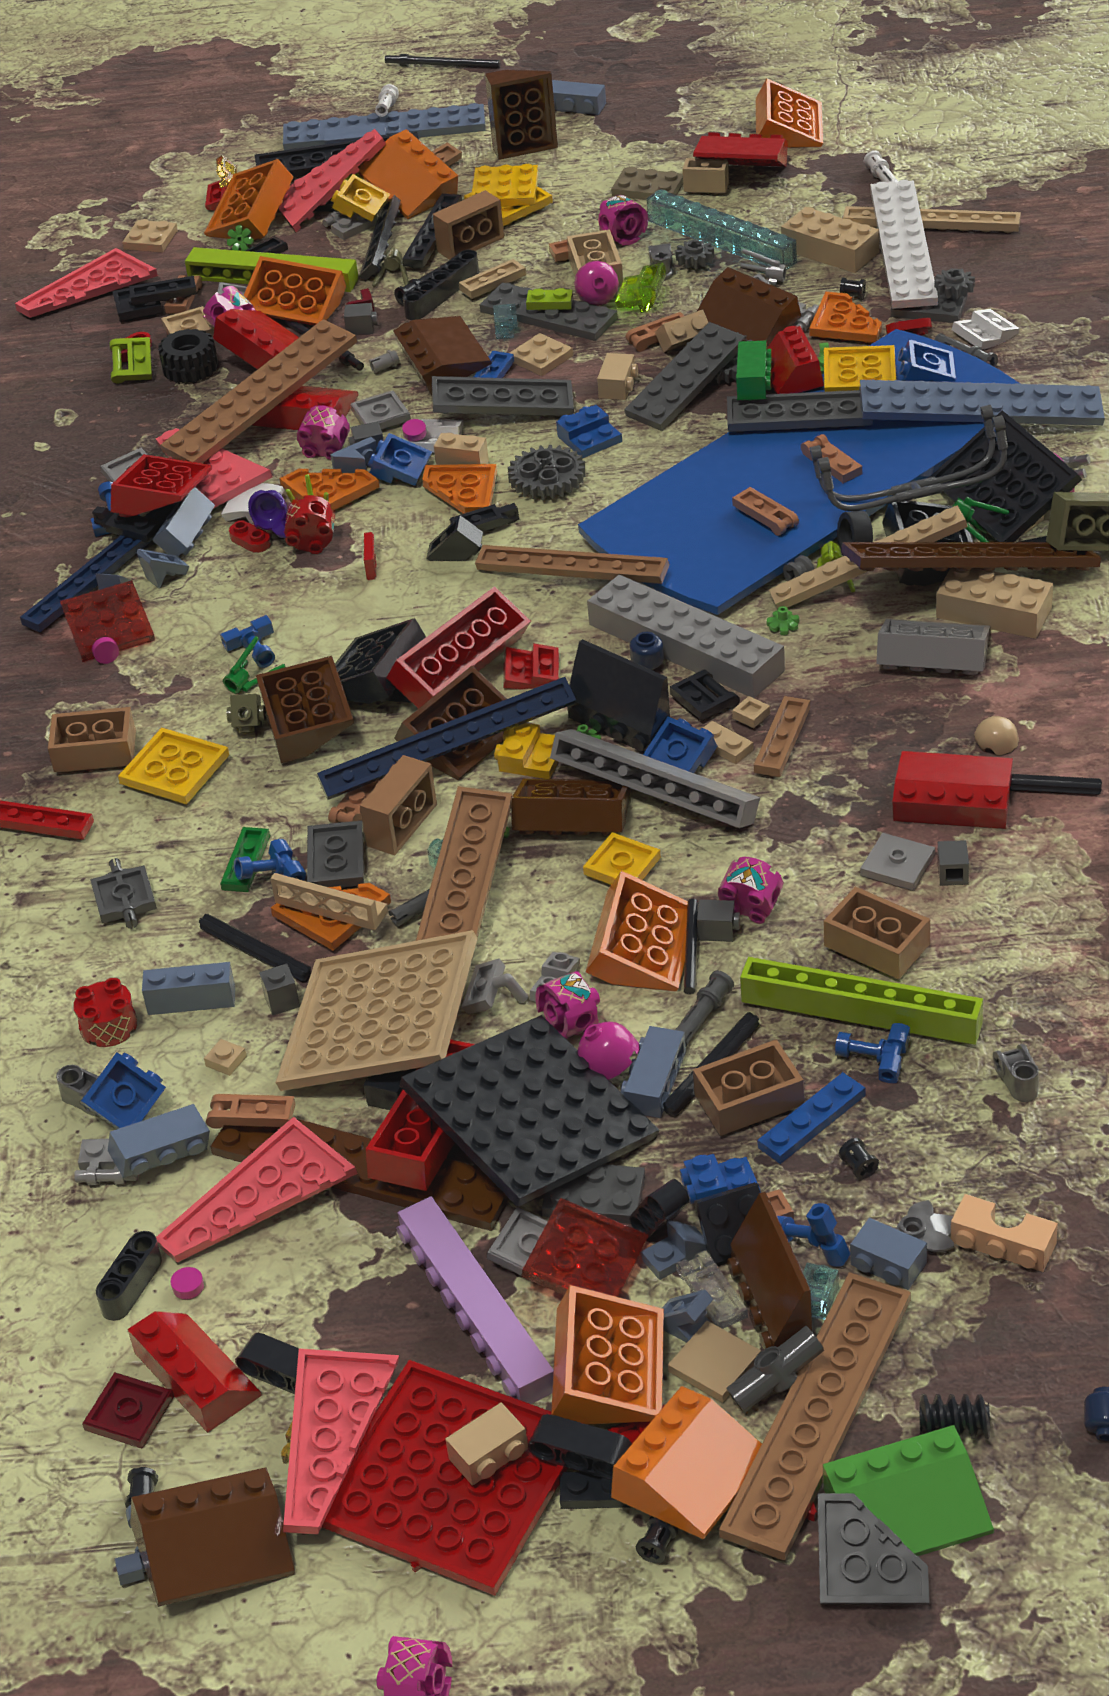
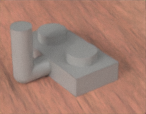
M499 958L475 966L462 1004V1008L468 1015L492 1008L498 988L504 986L519 1003H523L528 999L527 993L514 977L508 973L503 974L505 965Z

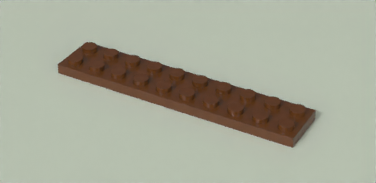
M842 542L841 550L851 562L855 563L863 571H874L875 568H883L888 571H898L899 568H908L912 571H922L923 568H932L937 571H946L947 568H956L961 571H970L971 568L994 571L998 567H1003L1010 571H1018L1019 567H1027L1034 571H1041L1043 567H1051L1058 571H1064L1067 567H1074L1077 570L1088 571L1090 567H1100L1101 557L1093 551L1057 550L1048 542Z
M297 1119L355 1166L356 1175L332 1186V1188L405 1208L432 1196L448 1220L488 1231L493 1230L509 1200L479 1167L450 1159L444 1160L426 1191L368 1178L365 1149L371 1138ZM224 1125L210 1146L212 1155L242 1162L281 1127Z

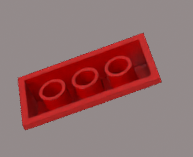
M789 326L783 331L778 332L767 348L771 349L772 352L771 385L775 393H800L824 386L819 359L801 326Z
M154 1311L127 1329L135 1355L167 1389L173 1391L174 1397L207 1433L262 1396L261 1391L188 1314Z

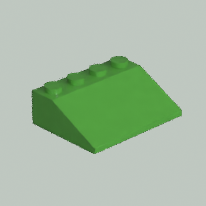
M954 1425L823 1464V1489L825 1493H854L916 1556L994 1533V1528L968 1453Z

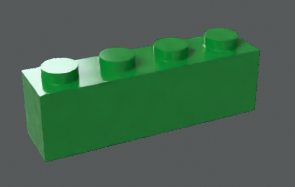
M767 340L738 342L737 400L766 399V390H771L772 352L771 349H767Z

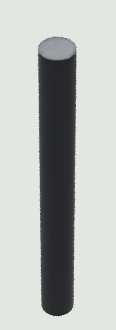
M689 899L687 902L684 993L688 995L694 994L696 988L697 916L699 901L697 899Z

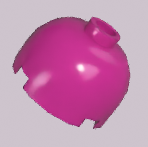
M588 262L580 267L575 275V293L581 301L588 304L604 305L611 301L618 291L619 281L617 273L613 267L605 262Z
M611 1021L590 1025L584 1031V1035L578 1045V1055L589 1063L588 1068L603 1074L608 1080L626 1070L632 1064L630 1057L635 1051L636 1054L639 1052V1042L622 1024Z

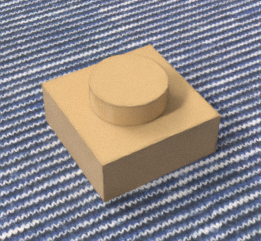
M748 696L732 710L733 719L755 728L770 715V706Z
M220 1039L204 1057L206 1067L230 1076L247 1055L245 1048Z

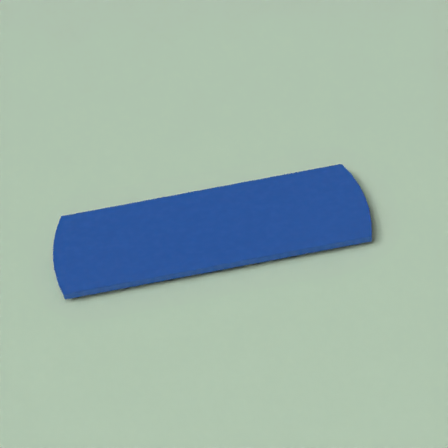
M895 329L869 345H894L896 380L904 381V375L899 374L902 362L898 361V355L901 348H905L910 339L952 351L956 374L954 382L1020 384L1001 370L975 356L944 343L906 331ZM825 386L800 393L825 392ZM873 419V425L863 427L844 426L839 428L822 427L816 429L801 428L792 430L728 432L578 524V530L582 537L598 553L668 558L670 565L662 584L641 583L695 608L719 615L783 573V568L786 564L794 563V560L801 555L809 556L823 547L824 544L837 537L839 517L843 512H850L838 509L831 503L828 495L823 491L819 480L816 478L813 461L802 453V443L806 441L812 442L815 437L824 434L832 445L862 465V474L845 483L832 476L834 492L842 495H861L891 489L892 486L930 477L984 427V422ZM752 487L796 513L799 518V524L793 528H786L785 533L777 536L770 527L734 507L732 497ZM892 495L863 501H838L846 505H858L888 498ZM885 505L860 511H865L870 516Z

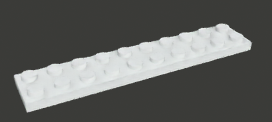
M900 180L898 182L870 184L892 309L938 305V295L936 288H934V276L914 181Z

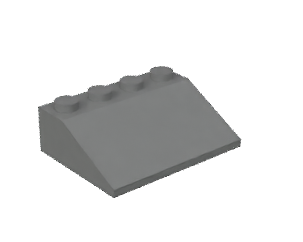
M886 619L878 632L876 664L883 665L884 669H898L899 666H909V670L912 671L936 668V672L950 673L954 669L962 670L963 674L976 675L978 671H983L985 667L990 626Z

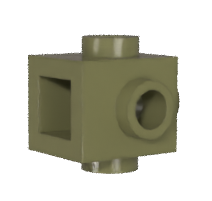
M258 694L230 695L231 707H227L228 723H231L233 728L239 729V733H253L255 728L262 727V721L266 720L265 706L261 705V696ZM248 711L247 717H244L245 712Z

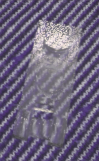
M706 1250L697 1253L696 1258L690 1261L684 1259L676 1263V1270L680 1278L687 1283L692 1292L706 1290L713 1298L705 1310L716 1326L724 1329L748 1318V1309Z

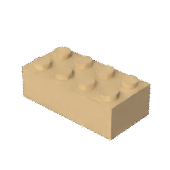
M804 207L781 226V247L784 251L856 273L879 253V229L853 222L850 219L840 218L831 213H824L811 207Z
M950 568L936 593V618L964 624L988 625L992 630L1036 639L1052 609L1053 583L1020 577L1014 574L986 571L980 568H971L970 571Z

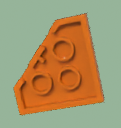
M825 291L809 328V335L822 339L834 338L842 341L854 340L874 343L881 334L882 322L877 318L872 319L869 311L862 305L853 303L852 297L849 294Z
M496 464L425 465L422 478L423 487L464 514L492 504L497 466Z
M297 469L279 478L280 485L285 490L290 489L292 495L299 500L308 495L305 475L308 474L313 495L324 498V493L327 492L329 494L328 502L331 504L333 511L380 487L379 479L365 469H355V473H342L341 469H322V473H309V469Z
M371 883L358 884V888L342 890L341 886L328 887L383 902L387 905L391 903L390 894ZM278 903L271 907L273 917L332 951L361 928L357 925Z

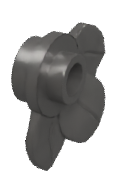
M929 1200L912 1205L908 1210V1214L901 1219L896 1227L899 1231L927 1242V1251L944 1252L954 1247V1242L950 1238L953 1216L933 1213V1206Z

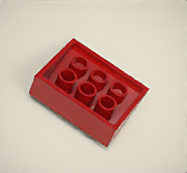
M708 132V136H701L693 152V157L699 159H728V165L786 167L788 141L783 139V135H770V138H762L761 134H749V137H741L739 133H729L728 137L720 136V133Z
M230 309L218 315L215 319L213 339L256 369L261 368L299 338L261 311Z
M301 386L252 425L299 430L306 413L312 407L322 405L332 407L337 410V415L340 417L344 415L346 417L351 409L350 404L355 402L359 394L358 391Z
M143 454L111 484L110 512L119 513L121 517H132L181 501L212 470V465Z
M902 751L892 800L893 821L1006 829L1013 758Z

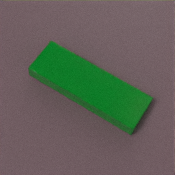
M242 827L220 882L223 891L249 892L256 872H253L250 879L239 880L234 872V861L236 857L245 856L250 857L251 861H260L270 838L269 829Z

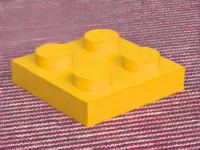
M612 832L585 863L583 872L586 876L612 885L621 871L643 880L660 860L661 852L660 849Z

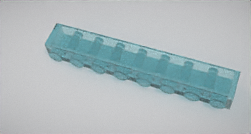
M660 189L646 198L648 220L651 223L696 240H704V243H711L714 247L767 266L768 263L746 255L741 250L746 249L772 260H778L780 264L786 265V270L797 263L796 239L736 218L733 215L720 212L717 209L701 205L698 202L685 199L682 196L669 193L666 190Z

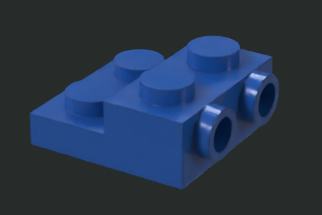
M910 339L905 348H901L898 355V361L902 362L899 374L904 375V381H955L956 374L952 351Z
M597 405L584 406L579 412L572 415H563L556 421L558 438L573 451H577L578 455H582V459L623 442L622 434L609 423V415Z
M388 433L385 441H379L375 451L377 455L372 454L367 467L371 468L370 473L380 480L392 483L395 477L416 486L425 469V465L430 460L432 451Z
M667 717L643 755L695 773L698 766L704 768L717 748V744L714 740V735L707 729L700 728L698 730L684 719L679 718L675 720Z
M116 1052L80 1103L119 1129L142 1121L166 1087L161 1084L163 1079L150 1070L146 1073L137 1067L138 1061L127 1053L121 1055Z
M714 1154L698 1155L693 1159L684 1161L685 1168L680 1169L682 1184L688 1192L690 1204H694V1200L750 1183H757L747 1157L731 1158L718 1164Z

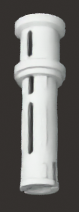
M387 84L382 88L378 97L379 103L375 110L378 116H386L389 108L395 104L399 95L396 86Z
M870 151L866 154L864 165L871 169V174L874 177L879 178L882 182H898L890 172L889 164L886 160L882 159V155L878 151Z

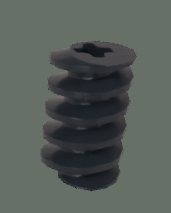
M922 1394L919 1400L920 1435L923 1429H926L927 1433L954 1425L960 1438H962L964 1429H968L971 1439H975L978 1429H982L985 1439H989V1402L985 1404L983 1396L977 1394L974 1404H971L969 1396L963 1394L960 1404H957L955 1396L950 1394L946 1404H943L940 1394H936L933 1403L930 1404L927 1395Z

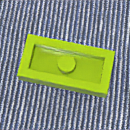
M538 288L528 290L526 308L527 310L571 309L573 289L543 290Z

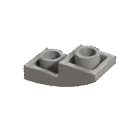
M552 952L542 965L541 977L530 990V1000L536 1002L535 994L539 986L577 971L580 958L569 956L563 952Z

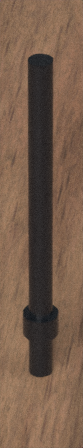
M400 54V56L385 55V63L400 64V66L417 64L500 68L501 64L500 60L420 57L409 56V54Z
M279 319L302 335L310 330L299 322ZM348 350L338 357L339 361L346 366H352L358 371L364 368V364L356 359L355 355Z

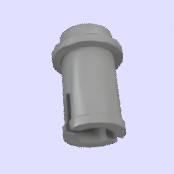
M387 350L386 354L370 359L369 365L373 373H377L390 366L396 367V364L400 361L395 350Z

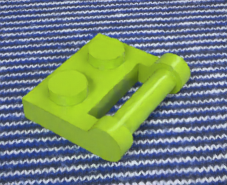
M150 337L120 338L110 341L113 362L111 381L113 383L119 384L127 380L152 379ZM123 349H128V370H122L121 351Z

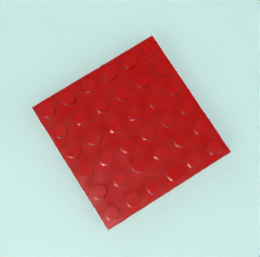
M408 1360L376 1410L322 1528L405 1561L414 1562L418 1566L495 1596L559 1486L561 1475L563 1472H567L568 1467L541 1460L532 1455L529 1449H527L518 1459L509 1461L497 1469L492 1476L482 1479L472 1486L449 1460L445 1438L502 1402L525 1427L527 1443H529L541 1416L551 1414V1411Z

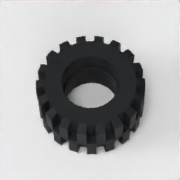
M179 330L167 335L158 345L162 371L169 380H174L177 383H193L206 379V377L211 376L217 370L218 359L214 339L210 333H206L204 330Z

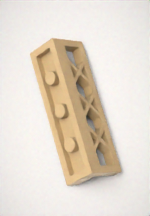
M274 873L270 878L275 903L371 930H376L388 913L387 904L277 873Z

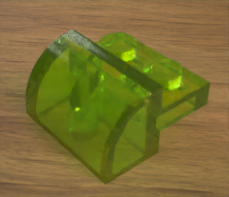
M664 263L643 266L639 275L625 277L615 299L617 308H633L638 305L640 313L651 309L666 277Z

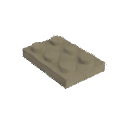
M624 167L611 188L612 196L624 195L627 198L672 203L683 185V174L675 171L663 172L655 169L644 170L635 167Z

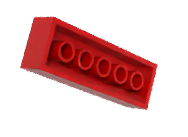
M494 586L399 657L386 678L419 709L470 666L480 671L503 653L506 647H511L520 640L531 620Z
M450 1039L446 1057L475 1044ZM404 1090L365 1149L368 1178L426 1191L455 1142Z

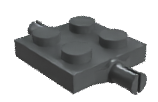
M115 858L116 866L113 859L109 861L111 872L104 876L90 879L101 922L106 923L124 918L126 927L132 929L130 921H132L134 928L138 925L136 914L157 909L146 868L143 865L131 869H122L121 861L118 858Z

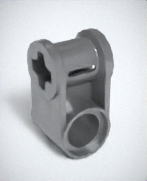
M670 243L648 246L650 265L652 266L654 278L658 280L671 278L673 276V261Z
M1022 1043L1016 1049L1002 1053L999 1050L994 1051L992 1056L995 1070L1004 1081L1011 1096L1022 1102L1034 1100L1038 1096L1039 1069L1030 1056L1026 1045Z
M77 1065L63 1066L56 1075L62 1100L89 1115H97L81 1104L80 1101L99 1076Z

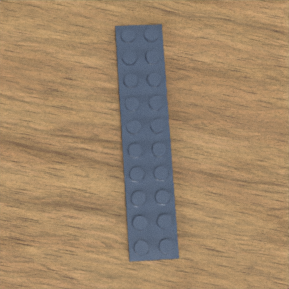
M484 104L451 105L447 108L431 107L427 110L411 109L407 112L391 111L384 117L371 113L367 116L351 115L347 118L331 117L327 120L291 121L283 124L284 150L325 145L324 129L375 123H385L387 136L395 135L405 129L409 132H417L419 138L486 131Z
M860 380L859 384L862 419L983 422L980 407L991 405L994 417L1003 410L1017 423L1103 426L1105 420L1099 386Z

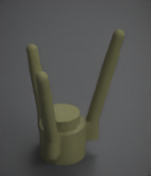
M391 247L385 255L380 272L372 283L373 287H376L386 269L391 271L401 269L404 285L408 283L402 254L394 247Z

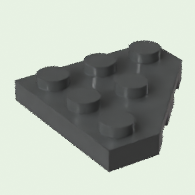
M854 1493L818 1494L820 1605H929L928 1565L916 1556Z

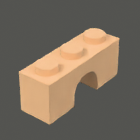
M964 1195L951 1220V1239L954 1244L988 1254L994 1258H1001L1020 1264L1025 1268L1044 1272L1057 1244L1058 1223L1026 1213L1021 1224L1012 1228H1004L995 1223L996 1203L971 1195Z

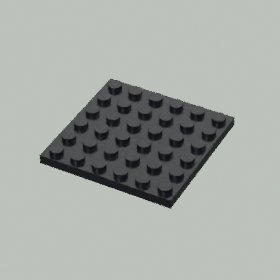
M542 1015L401 1077L400 1087L517 1207L656 1139L659 1133V1129L633 1103L627 1100L603 1074L588 1068L589 1063L578 1055V1050Z

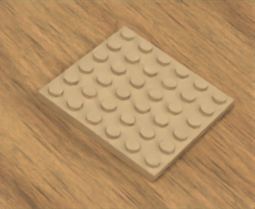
M471 930L316 959L275 1082L279 1090L298 1089L420 1068L445 1058L477 942L474 931Z

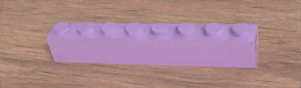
M432 1196L399 1211L400 1226L396 1227L401 1241L403 1244L409 1243L416 1263L424 1265L431 1285L439 1287L445 1306L448 1309L451 1307L454 1309L460 1328L463 1331H469L475 1350L478 1353L483 1352L485 1354L490 1372L493 1376H500L506 1395L532 1404L552 1394L554 1370Z

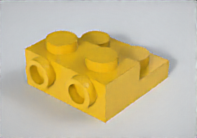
M352 174L348 181L344 180L339 191H335L331 202L334 203L332 208L350 218L354 213H357L372 222L388 201L390 194Z
M524 723L504 731L503 744H497L494 752V758L498 760L499 772L551 779L559 762L550 758L555 735L541 733L540 725Z

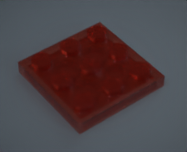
M132 580L60 601L63 614L82 662L95 659L92 653V646L95 641L103 637L112 638L116 642L119 651L155 641L153 630Z
M560 1198L522 1269L521 1277L565 1295L568 1287L572 1285L620 1297L641 1255V1251H643L649 1235Z

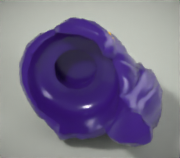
M259 490L254 492L248 502V510L254 526L263 530L273 531L278 537L285 538L284 528L288 506L283 496L275 490Z

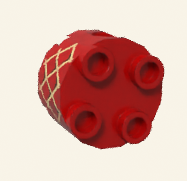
M305 495L303 499L299 500L298 498L294 499L287 508L284 528L286 543L289 546L311 552L312 554L321 553L323 548L327 547L332 541L335 512L331 509V504L327 500L313 495Z
M109 978L106 981L82 986L76 990L74 1013L78 1018L80 1035L85 1042L89 1044L90 1041L96 1042L97 1047L116 1046L131 1037L130 1032L133 1028L134 1030L137 1028V1015L132 1006L131 993L126 986L121 984L120 979Z

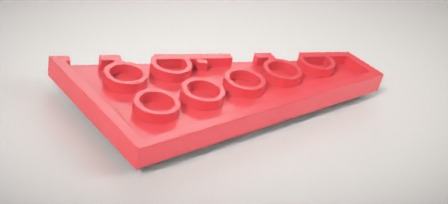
M375 129L367 132L362 138L349 144L343 151L331 156L328 161L313 168L310 173L295 180L290 185L278 210L295 232L301 228L299 224L306 218L310 220L315 215L313 211L318 206L325 205L333 197L335 191H339L342 182L350 174L355 175L359 171L358 166L363 161H369L386 145L381 135Z
M115 248L16 302V310L31 318L157 277V270Z
M175 428L166 431L156 438L158 446L161 448L160 445L179 431V429ZM221 448L202 463L212 465V470L195 487L215 504V508L273 476L270 469ZM165 454L168 458L174 459L171 456Z
M293 1117L156 1236L158 1246L178 1263L356 1175V1168Z
M299 1348L283 1532L318 1535L397 1367L399 1355Z

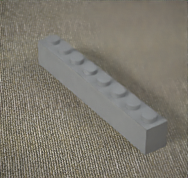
M573 729L556 732L550 755V758L738 828L754 824L760 801L758 796Z

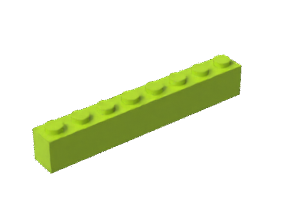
M193 247L185 260L187 276H201L202 281L249 284L260 256L340 270L346 283L345 292H351L359 279L355 259Z
M754 957L747 958L740 976L741 1002L885 1029H891L894 1023H901L909 1026L910 1033L973 1045L977 1043L983 1023V998Z

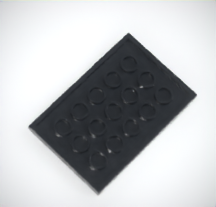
M1002 410L995 417L1003 415L1006 426L1005 432L1008 448L1007 460L1003 469L994 477L983 482L942 492L954 503L958 498L965 500L966 497H969L974 501L1008 510L1009 514L1005 515L971 506L975 510L971 518L976 520L997 542H1015L1051 509L1054 492H1070L1082 479L1078 473ZM985 426L930 477L938 478L954 474L981 462L989 449V438H986ZM996 437L994 454L983 468L965 477L940 484L966 480L992 471L998 465L1001 457Z

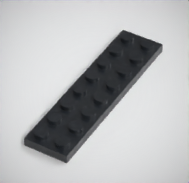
M410 132L419 140L417 132ZM393 135L382 136V138L384 141H386L389 137ZM357 140L254 154L256 166L279 159L293 175V178L305 176L313 168L322 165L331 156L337 155L349 144Z

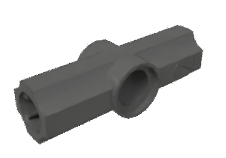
M805 1326L779 1347L771 1346L761 1351L754 1360V1367L726 1389L741 1410L746 1413L772 1391L781 1392L788 1389L797 1379V1372L825 1351L824 1347L812 1331Z

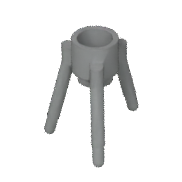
M741 250L746 255L768 263L767 267L741 263V268L766 272L765 277L769 278L767 281L770 285L776 286L777 282H784L786 265L780 264L778 260H772L752 251Z

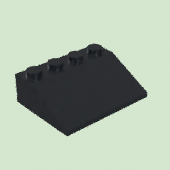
M917 501L889 503L882 521L885 535L888 537L899 530L917 524L921 520L928 519L946 509L952 508V506ZM964 528L935 542H973L971 534ZM899 568L896 573L899 583L909 586H926L944 581L950 568H947L946 571H937L932 568L912 571L908 568Z
M415 618L356 637L335 663L348 701L367 704L376 701L382 703L393 697L396 687L386 678L393 664L399 657L426 638Z
M582 639L579 641L569 683L576 702L567 706L568 718L587 725L597 732L644 753L666 718L670 717L667 677Z

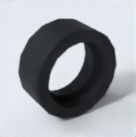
M865 511L843 512L839 517L837 538L841 550L842 542H873L871 520Z

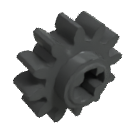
M693 239L688 242L684 241V246L678 245L675 251L678 265L685 264L686 268L697 269L702 266L706 267V262L713 263V258H715L714 247H712L711 243L704 244V240Z
M951 268L947 271L942 270V275L937 274L935 276L934 288L938 291V295L945 294L947 299L967 297L968 292H974L975 277L971 276V272L964 273L963 269Z

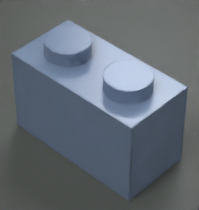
M868 1218L850 1244L851 1265L862 1272H868L880 1277L889 1284L898 1285L909 1290L927 1264V1242L872 1218Z

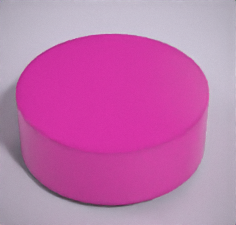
M411 419L403 424V436L408 441L422 440L427 434L426 425L422 420Z
M103 637L95 641L92 646V653L98 662L108 664L116 660L119 655V648L112 638Z
M181 1268L171 1277L170 1282L173 1293L180 1299H192L198 1296L204 1288L202 1274L196 1268Z

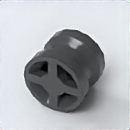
M801 555L794 560V563L790 562L784 566L783 574L786 580L789 581L815 568L808 557Z

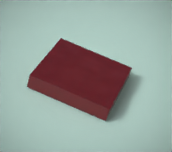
M114 1372L83 1421L84 1431L143 1449L173 1400V1391Z

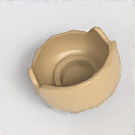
M992 716L978 724L974 734L976 742L983 751L986 748H990L996 755H1003L1013 751L1019 742L1015 725L1009 719L1000 716Z

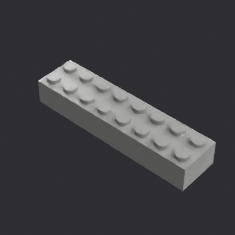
M622 575L616 576L587 600L589 625L629 643L632 638L641 632H652L663 641L664 659L695 673L705 669L713 675V679L718 683L752 698H755L785 671L783 645Z

